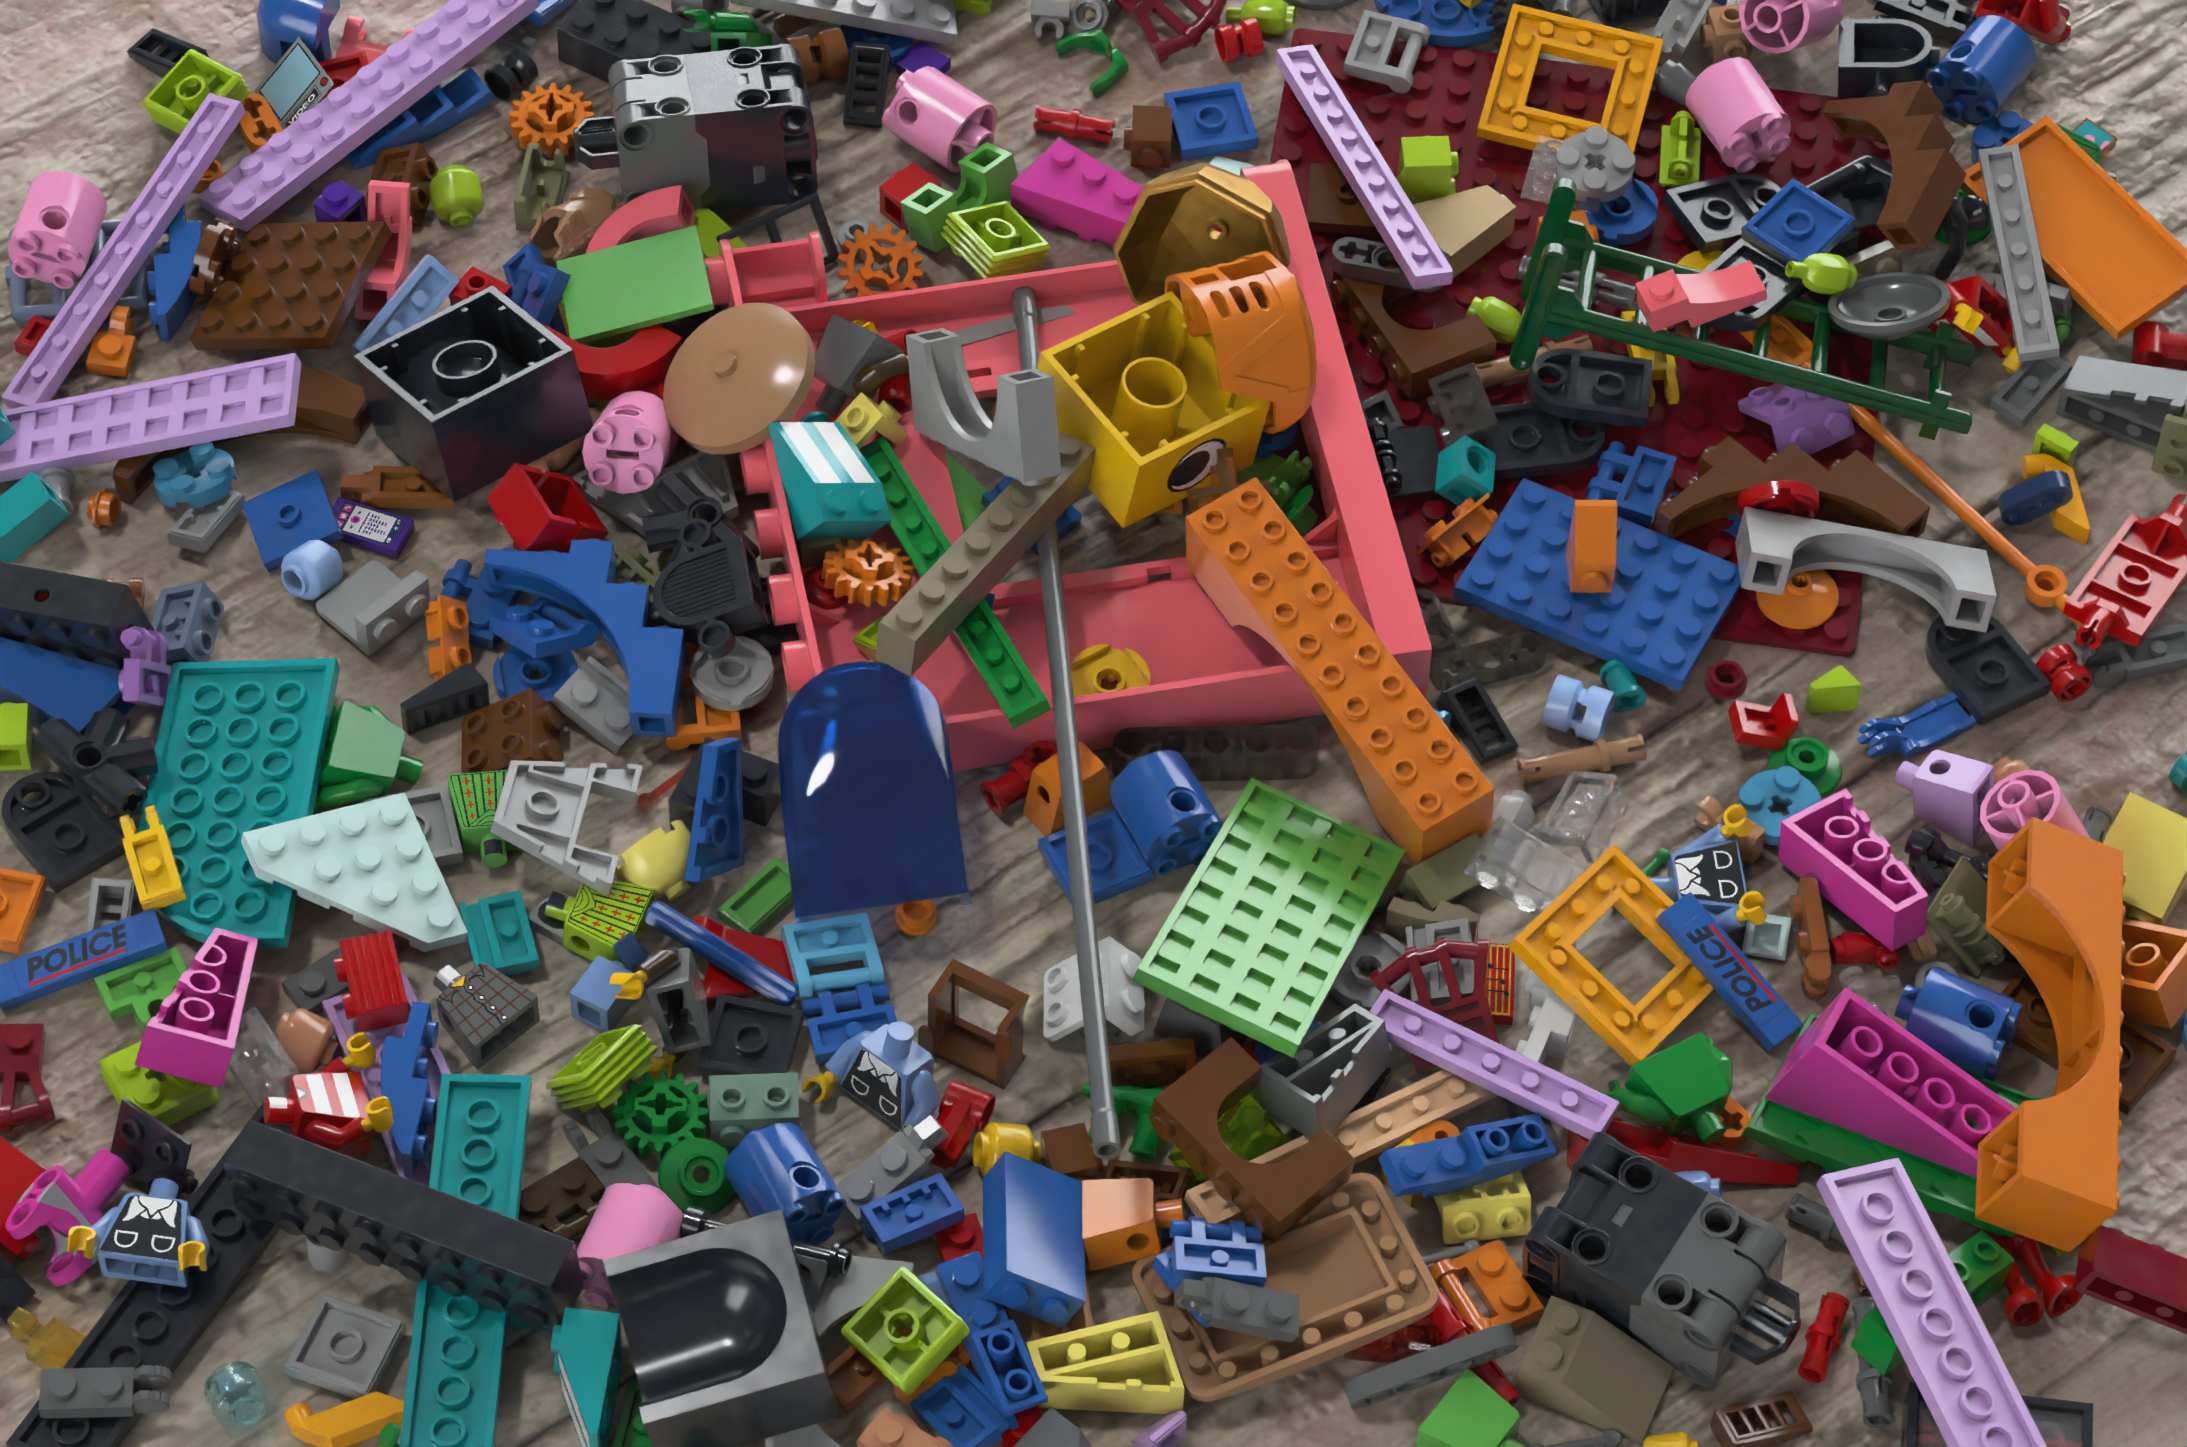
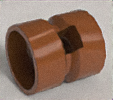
M839 27L817 31L814 38H811L808 34L785 38L784 44L792 45L799 51L805 85L818 83L820 76H824L827 80L848 76L850 59L845 38ZM811 52H815L816 63H813Z

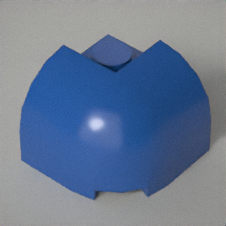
M260 0L256 16L262 52L271 62L277 64L297 38L300 37L317 62L329 60L331 49L328 28L340 9V0Z

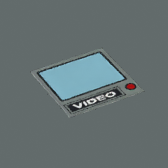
M298 37L254 92L263 96L268 101L283 131L295 122L303 112L314 108L334 83L301 38Z

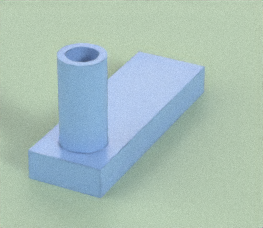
M430 254L425 255L353 343L351 348L359 353L431 317L460 280Z

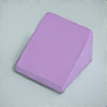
M1177 1411L1159 1417L1131 1440L1132 1446H1178L1185 1440L1187 1414L1183 1411Z

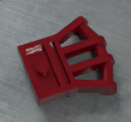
M1112 0L1140 26L1159 64L1167 61L1168 56L1190 46L1195 48L1202 41L1201 36L1209 28L1215 29L1221 23L1220 16L1227 0H1211L1209 5L1205 6L1199 0H1179L1198 17L1196 21L1188 25L1164 4L1166 0ZM1155 13L1178 35L1162 42L1149 17Z
M1445 937L1434 940V945L1418 950L1416 946L1404 949L1405 953L1383 971L1379 972L1376 970L1368 976L1381 993L1384 989L1395 993L1391 986L1410 971L1422 1007L1501 1044L1486 996L1487 970L1490 955L1489 939H1478V943L1448 941ZM1451 958L1476 960L1473 996L1462 997ZM1439 961L1451 1002L1433 1007L1422 966ZM1411 1053L1417 1073L1439 1067Z
M44 1023L0 1024V1081H3L0 1106V1132H12L14 1127L43 1118L44 1122L55 1119L50 1098L41 1079L46 1035ZM18 1081L30 1082L37 1102L15 1109Z

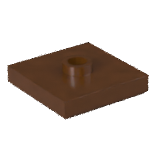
M1311 163L1306 215L1310 231L1382 237L1339 166Z

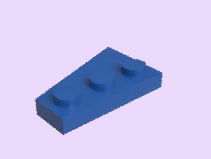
M726 737L703 746L684 881L701 882L745 865L741 739Z

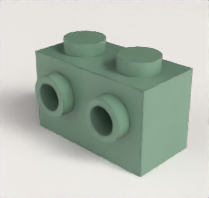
M798 1072L709 1076L711 1140L718 1144L738 1146L742 1139L753 1130L774 1124L792 1123L800 1127Z

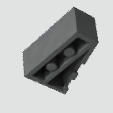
M2079 355L2061 389L2056 414L2155 453L2165 416L2170 414L2183 417L2187 404V372Z
M1355 1003L1306 1035L1294 1058L1280 1052L1260 1065L1262 1070L1258 1080L1264 1110L1311 1139L1324 1129L1332 1134L1391 1063L1385 1020Z

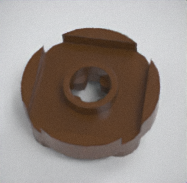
M217 217L214 218L215 225L209 224L206 227L194 256L193 264L198 265V278L190 276L189 280L190 293L206 299L212 297L218 286L224 282L226 278L224 273L228 263L231 264L233 258L239 254L241 242L235 240L237 228L234 224Z

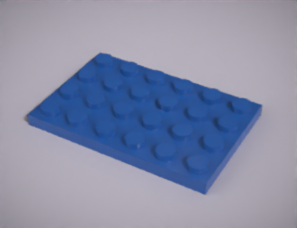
M1523 478L1456 583L1453 597L1608 662L1613 659L1617 660L1632 672L1681 691L1742 589L1739 566L1617 516L1616 569L1612 592H1570L1566 551L1574 502L1577 499Z

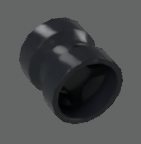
M513 48L503 56L502 63L493 64L485 71L484 80L489 90L497 98L509 102L519 95L522 86H529L538 78L539 74L533 59L523 50Z

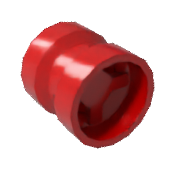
M1255 18L1241 20L1239 25L1236 26L1224 24L1215 27V44L1218 55L1223 63L1237 61L1239 56L1243 55L1255 57L1263 54L1262 33Z
M2067 644L2052 647L2036 663V666L2051 682L2052 693L2062 703L2070 702L2083 695L2093 682L2090 672L2085 666L2078 665L2076 653Z

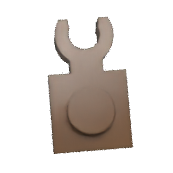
M1707 795L1696 807L1700 813L1695 817L1694 822L1702 829L1709 831L1717 824L1725 825L1723 820L1725 810L1715 798ZM1749 819L1753 824L1752 832L1745 837H1739L1735 834L1731 835L1732 840L1738 841L1740 858L1752 864L1762 853L1766 829Z

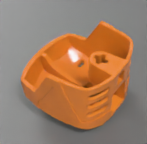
M1266 250L1238 257L1236 260L1228 263L1215 264L1209 268L1202 267L1190 272H1181L1167 276L1165 279V294L1172 291L1182 302L1184 319L1189 334L1193 338L1208 334L1212 336L1219 388L1225 392L1270 401L1263 427L1265 433L1274 434L1285 431L1301 419L1310 407L1315 394L1317 358L1311 316L1294 274H1291L1283 264Z

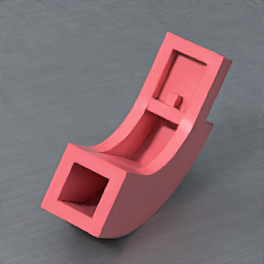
M371 180L368 184L367 221H385L392 233L355 301L354 319L373 320L408 276L413 219L410 216L411 183Z
M682 185L648 192L629 201L611 214L593 235L585 254L694 226L696 210Z

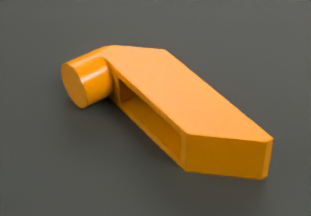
M2048 454L2022 455L2021 472L2024 479H2031L2051 470L2064 471L2069 475L2073 498L2070 502L2049 512L2055 529L2081 544H2087L2091 528L2073 468Z
M375 1391L317 1414H313L308 1403H298L288 1408L284 1413V1417L291 1433L306 1443L317 1447H347L379 1435L388 1423H397L399 1427L402 1426L404 1400Z

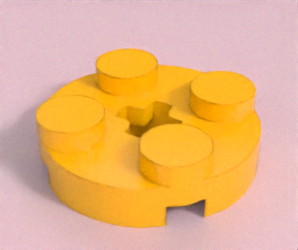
M1111 644L1091 646L1080 652L1071 664L1073 696L1078 697L1149 686L1150 670L1144 659L1131 649L1125 647L1124 652L1119 649H1111ZM1106 678L1109 682L1115 680L1119 682L1113 690L1101 688V679Z

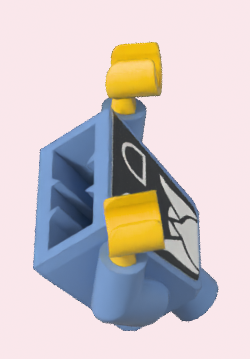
M1740 804L1731 805L1726 809L1723 815L1724 826L1717 824L1698 839L1671 854L1667 877L1649 878L1674 903L1691 892L1726 934L1732 931L1744 932L1747 920L1751 924L1761 925L1767 917V914L1761 908L1767 904V901L1760 892L1746 891L1738 841L1732 840L1731 837L1733 834L1739 837L1748 836L1753 829L1751 821L1748 818H1744L1748 811Z
M900 1021L893 1022L890 1025L884 1024L874 1032L865 1030L848 1039L825 1064L826 1072L822 1075L808 1078L802 1085L803 1093L810 1091L816 1083L821 1086V1095L814 1102L818 1103L833 1097L836 1087L834 1081L839 1078L841 1079L839 1087L901 1131L909 1125L914 1128L928 1116H933L940 1101L933 1078L934 1059L931 1053L912 1040L914 1035L913 1028L909 1024Z
M157 1178L152 1182L149 1195L128 1193L123 1196L118 1207L109 1210L91 1227H72L68 1233L66 1252L71 1253L74 1250H84V1257L92 1259L94 1251L97 1250L102 1276L187 1287L189 1266H199L200 1271L207 1270L206 1258L210 1252V1243L200 1220L190 1215L188 1202L176 1199L178 1185L169 1179Z

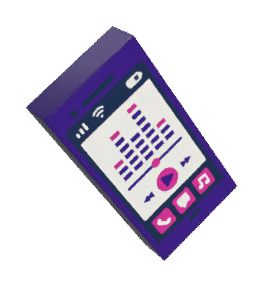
M338 497L333 505L336 518L344 536L343 539L338 541L395 559L399 558L415 530L414 520L348 499Z

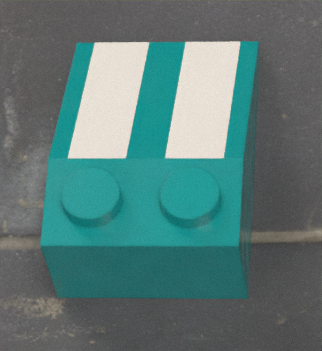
M840 422L770 423L769 431L797 541H815L830 537H838L841 540H865L891 522L882 482Z
M565 1308L562 1325L555 1324L552 1332L551 1352H555L553 1373L561 1377L562 1394L581 1447H608L624 1361L620 1314Z

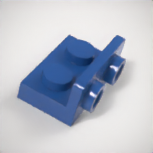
M941 1173L924 1180H918L910 1186L884 1197L875 1198L871 1202L860 1206L863 1234L867 1240L875 1239L884 1254L965 1220L964 1207Z

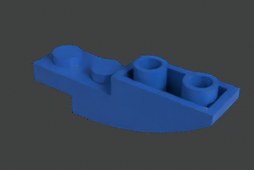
M185 204L182 205L163 233H169V239L162 240L163 254H154L155 271H147L149 294L156 295V301L149 302L151 326L159 325L161 341H170L190 313L197 295L190 293L189 280L190 276L198 278V265L193 264V260L203 234L200 220L187 221Z
M415 1001L412 1002L404 1037H385L380 1076L382 1096L389 1099L394 1110L392 1115L394 1123L392 1128L387 1131L389 1142L395 1159L406 1178H414L417 1163L424 1162L428 1150V1136L425 1135L427 1124H434L438 1107L437 1098L431 1097L428 1079L429 1059L426 1058L428 1048H435L439 1025L438 1022L432 1021L430 1003Z
M1539 1113L1469 1126L1459 1136L1387 1149L1378 1159L1395 1197L1422 1192L1425 1199L1466 1189L1503 1177L1552 1157L1557 1151Z
M979 1251L936 1265V1275L951 1309L963 1319L970 1329L969 1334L962 1340L964 1348L981 1381L1002 1414L1008 1416L1048 1402V1396L1014 1320L1009 1321L1002 1304L984 1298L983 1259Z

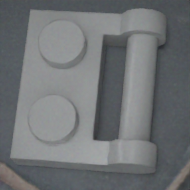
M1364 10L1344 62L1343 74L1389 85L1397 93H1407L1414 80L1412 72L1421 47L1427 44L1431 34L1430 29L1419 22ZM1397 37L1407 40L1398 68L1387 65Z

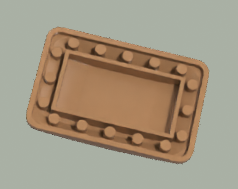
M1362 1172L1351 1174L1345 1184L1274 1242L1262 1233L1261 1244H1264L1267 1277L1264 1287L1300 1295L1299 1335L1293 1342L1289 1343L1215 1327L1205 1329L1189 1310L1174 1307L1175 1293L1153 1269L1155 1256L1171 1250L1172 1246L1162 1249L1157 1255L1139 1259L1132 1270L1134 1287L1147 1313L1159 1311L1186 1392L1192 1398L1203 1402L1218 1400L1265 1385L1357 1349L1427 1316L1435 1310L1439 1301L1437 1285L1383 1184L1377 1177ZM1245 1217L1242 1218V1219H1240V1220H1237V1221H1244L1245 1226L1251 1227V1226L1247 1223Z

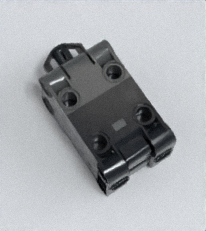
M789 44L753 48L740 47L733 50L684 55H660L654 58L617 61L611 66L608 73L612 116L586 118L577 128L573 129L577 163H583L591 170L618 167L624 205L648 192L677 185L683 186L695 210L709 208L712 212L790 204L812 193H817L816 160H818L814 120L806 90L800 54L794 46ZM791 67L789 70L779 71L781 68ZM798 176H802V177H803V178H801V179H793V178L798 177Z
M1594 1132L1572 1166L1568 1190L1556 1208L1551 1206L1544 1208L1523 1240L1522 1278L1526 1279L1532 1290L1545 1298L1550 1299L1552 1295L1594 1311L1675 1367L1674 1369L1682 1372L1687 1378L1706 1388H1713L1734 1353L1755 1365H1760L1785 1353L1800 1329L1801 1318L1799 1293L1780 1283L1787 1242L1783 1233L1773 1225L1752 1217L1729 1202L1714 1196L1658 1165L1651 1159L1631 1150L1614 1137L1603 1132ZM1771 1297L1793 1309L1794 1319L1766 1305L1769 1298ZM1749 1331L1774 1346L1764 1350L1744 1338Z

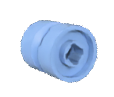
M1558 674L1548 696L1542 725L1562 732H1567L1570 728H1573L1577 737L1589 741L1602 739L1613 711L1616 692L1595 685L1584 689L1582 681ZM1581 704L1587 706L1584 716L1578 715Z

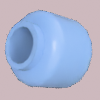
M321 540L307 541L285 555L281 564V580L284 587L290 594L303 600L319 598L338 586L343 577L342 558L339 552Z

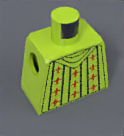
M613 880L609 895H605L582 883L576 898L552 891L547 902L545 915L565 922L563 945L567 949L592 962L599 955L611 962L619 961L625 964L613 948V944L629 932L640 941L647 926L645 915L653 904L655 888Z

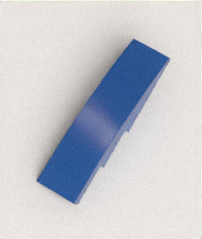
M470 67L441 89L437 85L345 157L355 170L375 164L379 151L427 142L461 123L494 101L495 98L472 67Z

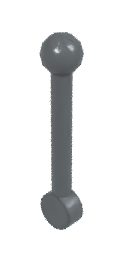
M1608 1429L1604 1432L1603 1436L1546 1446L1541 1443H1534L1530 1447H1595L1600 1445L1618 1447L1621 1441V1434L1615 1429Z

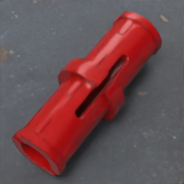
M1038 105L1034 118L1037 121H1034V130L1067 135L1069 140H1076L1079 137L1111 144L1114 131L1111 130L1115 127L1114 119L1109 120L1083 115L1082 111L1078 109L1068 112L1043 107L1042 105Z
M1835 1292L1823 1294L1815 1322L1808 1326L1805 1335L1807 1345L1797 1372L1803 1379L1809 1382L1821 1383V1380L1825 1381L1832 1354L1840 1347L1842 1341L1840 1331L1850 1305L1849 1300L1841 1294Z

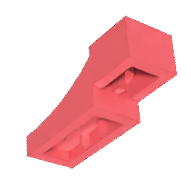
M1751 261L1721 270L1698 274H1675L1674 270L1671 269L1635 283L1637 304L1653 332L1684 320H1688L1693 328L1767 300L1766 288Z

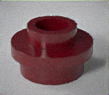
M1722 660L1715 663L1707 671L1705 686L1712 696L1721 700H1733L1745 692L1747 677L1738 663Z

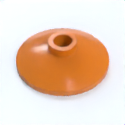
M1813 570L1802 572L1790 578L1786 582L1783 596L1756 591V600L1761 611L1773 622L1792 629H1809L1825 623L1833 616L1838 606L1839 592L1836 583L1826 571Z

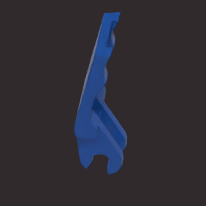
M1951 692L1901 717H1891L1889 719L1875 718L1866 722L1859 728V732L1864 735L1856 740L1863 745L1869 743L1871 747L1875 746L1867 751L1871 757L1900 750L1906 758H1910L1972 729L1977 720L1973 715L1970 717L1956 701L1958 698L1956 694Z

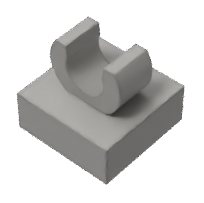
M1032 0L1031 20L1032 23H1036L1034 28L1036 39H1042V30L1048 25H1052L1057 29V41L1063 39V25H1070L1071 20L1070 2Z

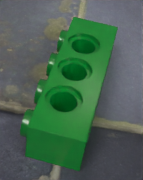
M1983 1230L1948 1254L1976 1309L2000 1292L2015 1261L2010 1254ZM1876 1305L1865 1313L1851 1347L1884 1376L1905 1360Z

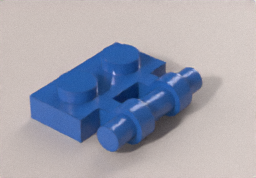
M1613 441L1608 450L1601 454L1597 464L1599 468L1598 474L1590 480L1586 489V494L1588 495L1586 500H1617L1618 517L1651 527L1656 510L1660 506L1676 468L1677 457L1638 445L1634 457L1624 454L1625 446L1622 443ZM1619 473L1625 475L1622 483L1612 481L1614 476Z
M458 559L454 568L446 572L442 581L444 588L440 595L457 599L458 595L469 597L466 602L469 615V644L494 650L499 636L489 631V615L504 612L508 607L514 606L521 591L490 587L485 567H483L478 579L470 578L468 575L472 569L471 563L464 559Z
M869 983L855 985V990L831 994L830 990L818 992L815 998L800 1000L801 1010H804V1017L818 1014L821 1016L807 1019V1031L816 1065L827 1063L845 1041L865 1030L874 1032L884 1024L890 1025L893 1022H897L892 1003L878 1006L874 1004L889 1001V992L886 984L870 987ZM854 1007H858V1008H859V1009H857V1010H852V1011H847V1012H842V1013H836V1011H838V1010L849 1009V1008H854Z
M1189 1217L1188 1221L1171 1220L1170 1238H1174L1171 1247L1173 1282H1182L1183 1279L1202 1280L1203 1277H1216L1264 1287L1267 1278L1264 1244H1261L1262 1233L1258 1229L1245 1226L1244 1221L1230 1220L1227 1225L1205 1223L1204 1218Z

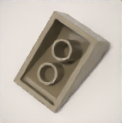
M1551 1295L1519 1365L1515 1388L1522 1395L1521 1398L1603 1430L1615 1429L1621 1434V1437L1642 1444L1675 1367L1594 1311Z

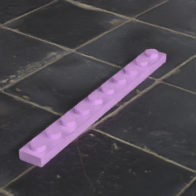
M1313 44L1277 49L1275 63L1413 289H1430L1436 286L1452 284L1453 270Z
M211 93L207 95L1 396L7 407L17 408L51 400L246 113L241 101Z

